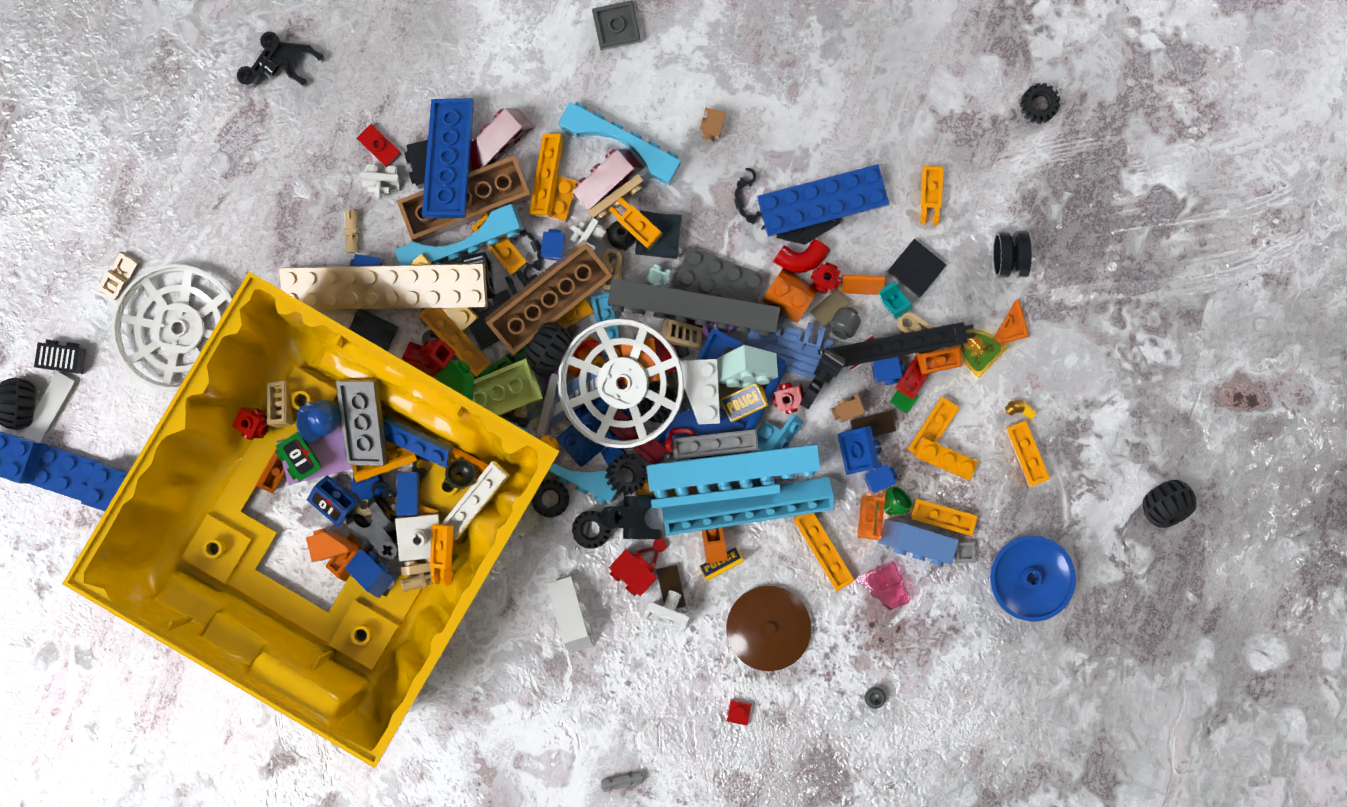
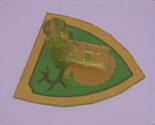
M969 329L966 330V334L975 333L976 337L967 338L968 343L959 344L961 357L970 371L980 378L1008 347L992 334L982 330Z

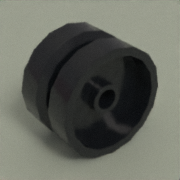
M997 231L993 244V264L996 277L1008 278L1012 272L1016 278L1028 277L1032 260L1029 232L1016 231L1011 236L1008 231Z

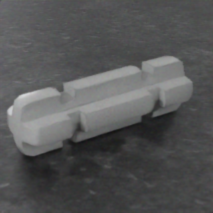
M637 772L632 773L631 776L627 774L614 777L612 780L604 779L601 781L602 790L607 792L612 791L613 788L617 790L631 787V784L640 785L643 783L642 774Z

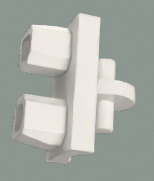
M367 164L365 171L360 172L362 188H368V192H375L377 199H381L382 193H390V190L400 191L401 185L397 167L388 166L386 167L385 174L378 173V166Z
M594 218L585 232H583L586 226L585 223L580 222L578 227L571 225L569 229L573 232L570 240L576 242L580 236L581 238L577 244L585 240L594 252L596 247L588 243V240L593 236L601 241L607 232L599 225V221Z

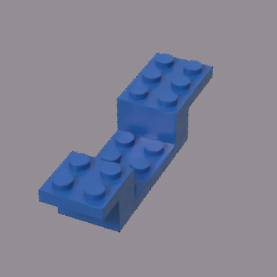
M0 431L1 478L19 484H31L80 500L81 504L106 511L128 474L124 469L25 437H17Z

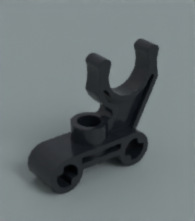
M268 31L260 38V43L264 50L252 68L243 66L238 70L237 79L245 88H254L263 75L272 78L277 73L280 65L284 64L288 77L298 82L302 87H306L308 81L295 73L294 64L300 56L311 55L321 63L325 57L310 45L281 42L274 32ZM273 39L275 45L269 47L267 41ZM245 74L248 76L252 74L251 80L246 79L245 81H243V77Z
M828 347L826 348L813 373L815 377L799 403L806 409L810 408L824 383L830 384L833 377L836 378L846 362L845 357Z

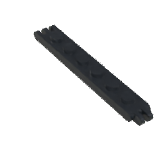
M964 322L830 349L845 357L846 362L843 367L964 344L968 343L967 338L976 336L975 333L966 334V330L974 329L973 324L965 326ZM826 349L819 350L818 355H822Z

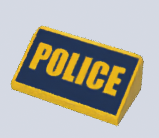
M757 383L721 399L731 422L768 406L764 388Z
M734 547L727 551L728 560L701 564L699 567L705 579L708 581L743 563L744 560L738 549Z

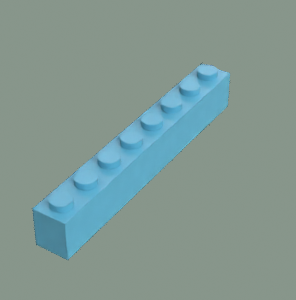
M816 444L646 465L649 491H654V495L665 494L667 489L675 488V492L688 491L690 486H696L697 489L710 488L709 484L718 483V487L730 486L731 481H739V484L752 483V479L760 478V481L763 482L773 480V476L781 475L782 479L794 478L796 473H803V476L816 475L815 471H821L818 445Z
M829 477L781 484L780 493L662 507L666 536L834 510V497Z

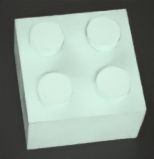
M743 345L717 358L718 383L726 384L727 387L743 389L755 383L759 385L770 383L771 380L778 377L776 353Z

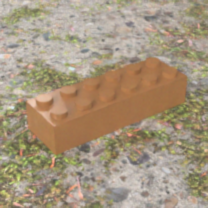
M514 155L469 173L466 218L424 219L422 216L424 190L399 199L397 203L411 240L418 243L481 219L486 214L490 215L491 211L509 204L517 205L530 200L532 196L518 160Z
M582 240L485 317L486 324L510 353L514 355L532 340L542 324L556 322L613 275L587 242Z

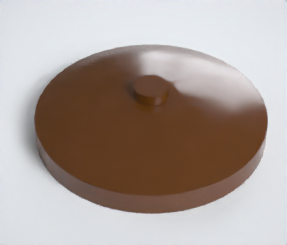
M759 586L742 594L732 605L726 622L727 639L734 654L749 667L761 671H777L792 665L803 655L811 637V621L806 607L792 592L777 586Z

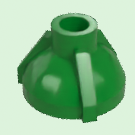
M897 486L889 487L886 490L883 510L886 514L890 516L892 514L900 515L912 510V501L905 491Z

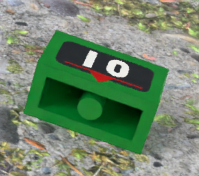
M298 432L276 445L277 450L275 453L281 462L286 461L289 466L287 471L293 480L297 478L300 482L323 467L308 443Z

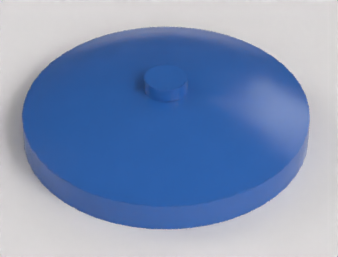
M1023 536L1011 540L997 552L989 571V585L995 601L1006 613L1024 621L1036 622L1056 616L1068 605L1075 590L1076 574L1071 558L1059 544L1040 536Z

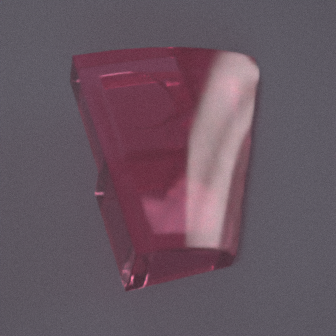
M894 561L855 578L858 584L860 583L870 591V594L874 598H878L888 610L908 604L911 600Z

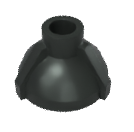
M618 221L613 222L606 229L608 241L616 249L626 251L636 240V237ZM618 230H625V234L619 236L617 234Z
M464 457L455 459L448 464L444 480L457 489H464L470 485L473 486L476 482L475 467ZM455 475H460L462 480H457Z

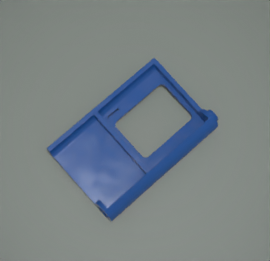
M712 328L696 360L717 359L722 356L726 347L737 349L745 344ZM778 356V377L771 380L768 384L760 385L764 388L768 404L788 367L784 365L786 361ZM684 389L683 399L677 415L668 428L655 439L666 446L665 439H669V431L672 428H689L693 430L696 436L755 430L767 407L734 422L730 421L725 410L719 408L720 423L698 424ZM685 432L673 435V438L691 437L690 434Z

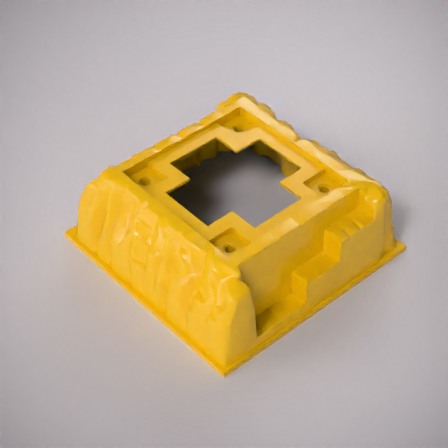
M248 272L62 585L373 768H376L560 451L255 274ZM340 379L378 380L383 415L436 440L446 442L488 465L495 461L510 475L457 540L453 539L451 566L453 577L450 585L445 586L440 582V584L428 585L425 589L421 587L403 592L400 579L416 576L419 573L402 575L401 572L388 595L382 594L378 598L367 592L350 575L329 612L256 570L276 537L277 532L246 515L242 510L276 450L277 441L286 439L298 432L296 421L298 419L297 412L300 407L298 404L300 396L305 395L307 403L321 399L339 402L336 381ZM288 381L293 413L292 426H269V431L264 438H254L253 440L244 438L241 435L242 432L232 427L240 407L258 408L263 410L265 416H267V383ZM282 389L274 390L275 393H282ZM276 398V402L282 401V398ZM385 440L386 449L398 447V445ZM420 460L417 463V467L425 468L427 471L420 483V504L438 509L441 524L472 485L464 489L454 488L453 491L447 492L444 489L446 468L431 461ZM455 475L457 480H462L460 475ZM213 543H216L219 547L216 555L211 552V545ZM417 559V563L426 561V559ZM359 629H363L367 633L365 641L358 639L357 632Z

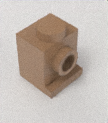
M705 108L704 116L707 118L703 117L700 130H703L702 140L707 142L719 141L725 120V112Z
M858 393L852 396L853 400L850 401L849 397L837 401L838 406L831 408L833 418L839 420V423L865 414Z

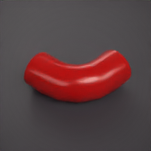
M813 239L808 248L803 252H795L784 245L773 263L793 273H805L818 267L831 250L824 243Z

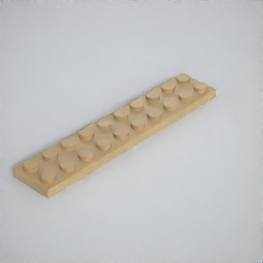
M485 263L279 268L281 290L315 310L488 306Z

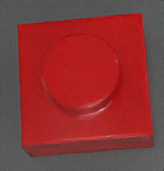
M730 699L726 721L748 726L752 704Z

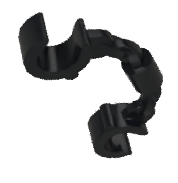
M745 168L746 172L752 174L753 179L745 181L740 177V180L737 182V189L735 190L734 202L736 209H739L740 215L745 217L748 223L754 225L757 218H762L761 213L757 211L755 215H746V212L742 209L744 208L742 197H739L740 189L745 186L751 187L756 180L755 171L751 168Z
M524 229L519 232L520 235L510 240L517 241L519 236L526 235L532 240L530 244L534 252H537L538 260L533 265L527 263L523 271L524 277L530 282L527 272L530 269L540 271L539 269L542 266V248L538 239H535L531 233Z
M418 455L417 461L412 462L411 469L420 473L421 483V479L424 478L427 471L425 468H418L417 463L420 460L427 462L429 460ZM377 480L372 483L371 493L375 495L376 487L382 485L384 486L382 493L384 498L397 497V492L394 493L389 489L390 485L388 482Z

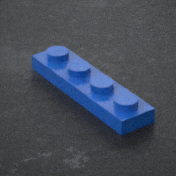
M382 414L385 440L447 468L452 459L453 447Z

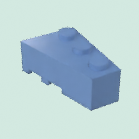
M885 519L878 544L894 548L893 552L905 556L907 552L912 553V558L925 561V557L929 558L932 564L943 567L944 563L952 565L959 540Z

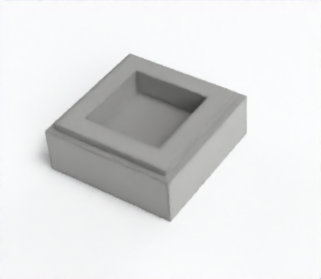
M975 541L958 542L954 563L976 562Z

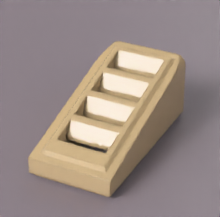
M666 319L662 322L661 335L670 344L701 349L703 328L671 319ZM672 328H675L674 337L671 336ZM679 329H682L681 339L678 338ZM686 331H689L688 341L685 340ZM693 332L697 333L696 343L692 342Z
M288 381L267 383V425L284 427L293 425ZM282 389V393H275L274 390ZM276 398H282V401L276 402Z

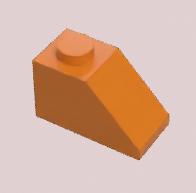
M723 527L702 530L706 563L728 560Z
M326 528L313 531L314 535L306 537L312 562L327 560L359 550L356 544L336 531L326 532Z

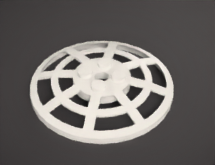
M164 265L141 274L121 294L113 313L112 340L122 364L139 381L162 390L178 391L181 385L171 384L174 372H188L194 364L176 366L179 354L190 352L194 360L197 359L200 354L197 346L203 338H209L213 332L212 330L205 329L203 318L213 312L217 325L221 319L220 311L217 307L226 300L230 304L233 299L230 292L211 274L188 265ZM184 272L183 285H170L157 290L150 281V279L165 273ZM192 275H199L209 280L218 287L221 293L212 300L203 291L191 287ZM143 285L150 296L142 303L137 315L123 314L130 297ZM182 291L180 303L168 305L162 297L167 293ZM190 293L199 296L207 305L198 311L189 306ZM155 301L161 310L156 314L154 320L143 318L149 306ZM121 322L134 325V335L139 350L127 356L122 343ZM177 323L183 324L184 329L181 334L174 333L173 328ZM142 326L152 328L155 339L147 346L143 342ZM161 347L165 351L170 352L168 363L164 364L158 361L150 353ZM145 357L155 367L165 370L162 383L145 376L133 363Z
M606 320L585 329L569 345L561 360L558 371V393L567 418L585 437L607 447H635L656 438L672 423L683 399V370L674 348L657 330L635 320ZM626 325L637 327L639 330L636 340L629 338L610 340L605 328ZM597 332L602 343L590 352L585 361L573 357L578 346L588 336ZM647 332L663 343L672 356L671 359L661 362L656 353L644 344ZM625 344L633 346L630 357L618 358L614 345ZM605 349L610 361L604 364L602 368L591 364L594 358ZM641 350L651 357L655 363L654 366L645 369L637 361ZM572 365L581 369L579 378L581 395L569 400L566 379L568 367ZM676 366L679 384L676 402L665 397L667 387L665 370ZM588 372L598 376V389L590 392L587 391L586 384ZM658 373L660 375L659 394L648 389V377ZM620 377H625L628 381V386L625 389L620 388L618 385ZM601 397L610 405L606 415L597 410L591 400ZM644 397L654 401V406L645 415L641 416L637 404ZM585 403L591 414L602 422L597 433L591 431L581 422L575 414L573 407ZM661 405L672 410L665 422L654 432L647 435L644 422L654 416ZM626 408L630 409L633 418L631 421L613 419L617 409ZM610 426L620 428L635 426L639 438L619 441L605 438V435Z

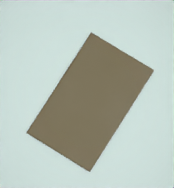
M835 290L813 308L810 313L822 326H825L832 320L838 309L846 308L850 302L838 290Z

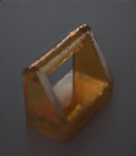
M861 495L857 538L881 540L885 507L884 497Z

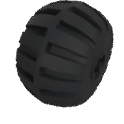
M546 322L542 324L532 338L524 354V359L527 360L531 368L537 373L547 375L554 373L572 342L570 333L557 323Z
M18 377L8 378L0 382V425L11 430L24 429L30 426L33 422L35 410L34 384Z
M1181 480L1164 482L1149 491L1143 499V511L1146 518L1159 528L1171 527L1182 522L1196 509L1194 491Z

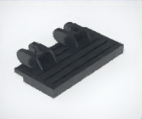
M518 270L516 271L517 276L525 287L528 283L522 271ZM537 274L528 277L530 282L537 277ZM509 276L505 277L513 295L516 294L517 290L512 278ZM507 289L495 294V298H492L495 306H492L490 300L487 299V309L480 311L478 307H472L479 318L469 328L481 350L500 341L486 324L485 317L511 298Z

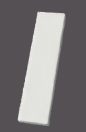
M57 371L34 410L32 424L25 427L19 437L43 443L77 381Z
M492 461L474 485L471 486L441 523L453 526L454 540H457L510 476L497 462Z

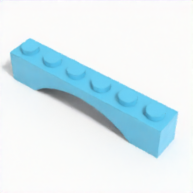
M569 102L558 122L561 130L576 138L601 136L621 142L640 157L650 177L667 186L671 184L681 165V161L678 159L679 156L670 151L667 153L660 150L661 147L651 141L647 143L641 140L642 137L631 131V133L624 131V127L616 122L611 124L605 121V117L597 112L592 114L586 111L587 108L578 102L575 104Z
M509 204L491 211L489 217L479 230L458 243L434 247L412 242L394 250L400 265L411 264L420 254H424L432 264H442L441 262L448 259L449 261L460 259L463 253L468 252L472 254L481 250L480 247L486 244L488 246L500 243L499 239L504 237L508 239L520 235L519 232L524 230L516 206Z
M509 421V422L512 423L513 425H515V426L519 427L520 429L524 430L525 432L531 434L530 431H528V430H526V429L520 427L519 425H517V424H515V423ZM553 463L547 473L548 475L550 472L558 475L556 479L568 485L569 481L577 485L575 489L585 495L589 491L595 495V500L604 505L606 501L611 503L618 491H612L611 488L613 486L611 484L608 486L607 482L609 479H605L607 472L604 470L576 472Z

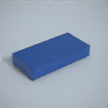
M397 473L396 516H419L420 473Z

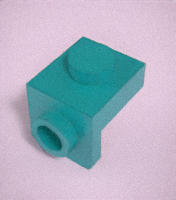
M896 281L886 285L878 292L882 304L895 320L913 309L912 304L900 291Z

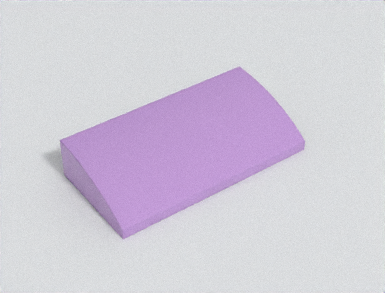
M339 425L335 431L316 441L307 442L323 467L300 482L352 469V465H346L342 425ZM285 439L278 440V441H277V444L280 443V442H282V441L285 440ZM284 460L282 463L288 484L299 483L297 478L293 480L287 471L289 466Z

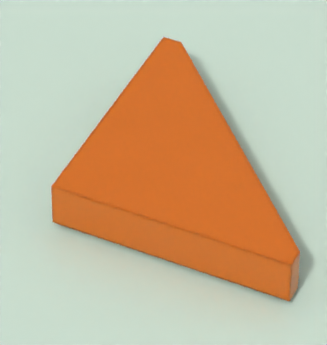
M1019 299L1014 301L993 338L999 345L1030 337Z

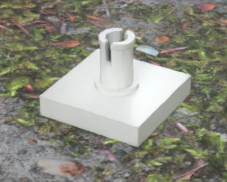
M439 513L395 518L399 561L430 558L432 524H440Z
M670 590L664 606L649 601L643 616L683 632L689 620L688 616L675 611L681 594Z

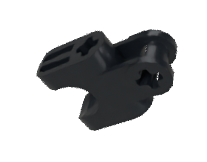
M375 494L369 499L367 504L372 512L373 522H367L362 515L352 514L346 519V525L364 549L372 551L375 548L382 559L391 561L399 556L398 545L396 544L398 542L395 518H398V516H396L395 511L382 495Z
M624 496L623 507L609 506L600 512L599 519L603 526L623 528V539H662V531L651 529L645 522V514L652 508L651 499L655 497Z

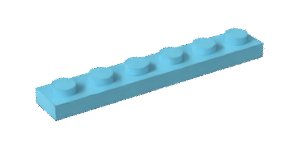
M774 480L761 482V486H753V483L740 484V488L732 489V485L719 487V491H711L710 488L697 489L698 493L689 494V490L676 492L677 496L668 497V493L655 495V498L651 499L653 509L780 493V485L778 483L775 484Z

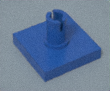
M871 426L837 434L846 475L880 468L877 454L881 452L882 447L875 448V446L881 445V443L873 439Z

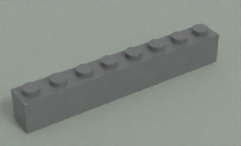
M618 279L611 280L607 303L608 306H612L611 310L624 312V309H630L636 315H645V312L653 313L655 318L666 319V316L675 317V321L687 323V319L694 320L696 325L708 326V323L716 324V328L729 330V327H735L737 332L750 333V330L758 331V335L771 337V334L776 333L780 307Z

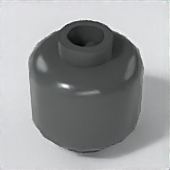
M851 307L838 309L830 322L832 333L840 339L852 338L861 325L858 312Z

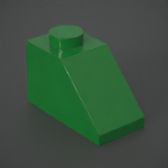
M451 360L435 376V379L473 401L474 376L470 372L469 365L464 361Z

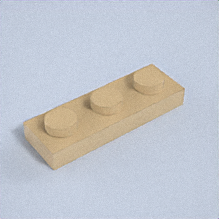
M639 174L588 210L590 218L603 219L609 214L607 211L611 206L615 208L621 206L617 200L619 197L624 199L629 194L634 196L641 191V186L643 185L642 178Z

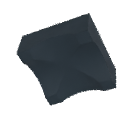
M640 210L663 234L650 249L637 239L635 254L677 259L682 215Z
M357 309L349 330L387 351L399 327L363 309Z

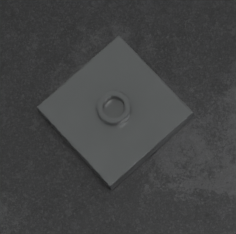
M633 0L592 8L600 51L641 42Z

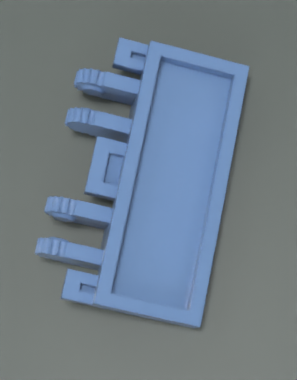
M783 314L779 316L776 333L771 334V337L760 336L758 331L750 330L745 345L776 353V356L786 361L784 365L788 366L787 372L814 379L815 375L813 373L822 356L818 355V351L827 347L832 348L834 343L832 340L825 339L823 348L820 347L826 329L823 326L818 331L816 344L809 343L810 333L813 330V323L809 322L803 341H800L802 331L785 327L783 335H780L785 319Z

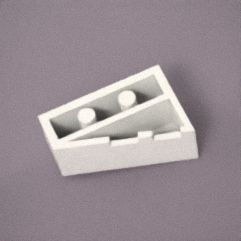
M717 359L680 361L684 376V389L698 424L720 423Z
M571 576L548 583L547 587L562 642L569 654L593 647L590 635L593 634L590 622H586L584 614H587L586 607L583 601L580 602L578 596L581 594L579 583H574Z

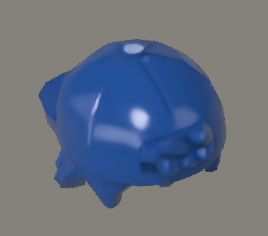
M326 399L308 402L305 406H300L297 412V430L300 436L307 442L316 441L332 433L339 427L341 422L339 402Z

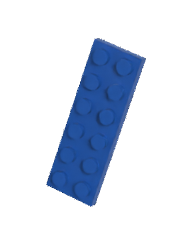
M473 98L431 99L422 216L424 219L466 218L474 113Z
M879 164L757 196L767 238L889 206Z

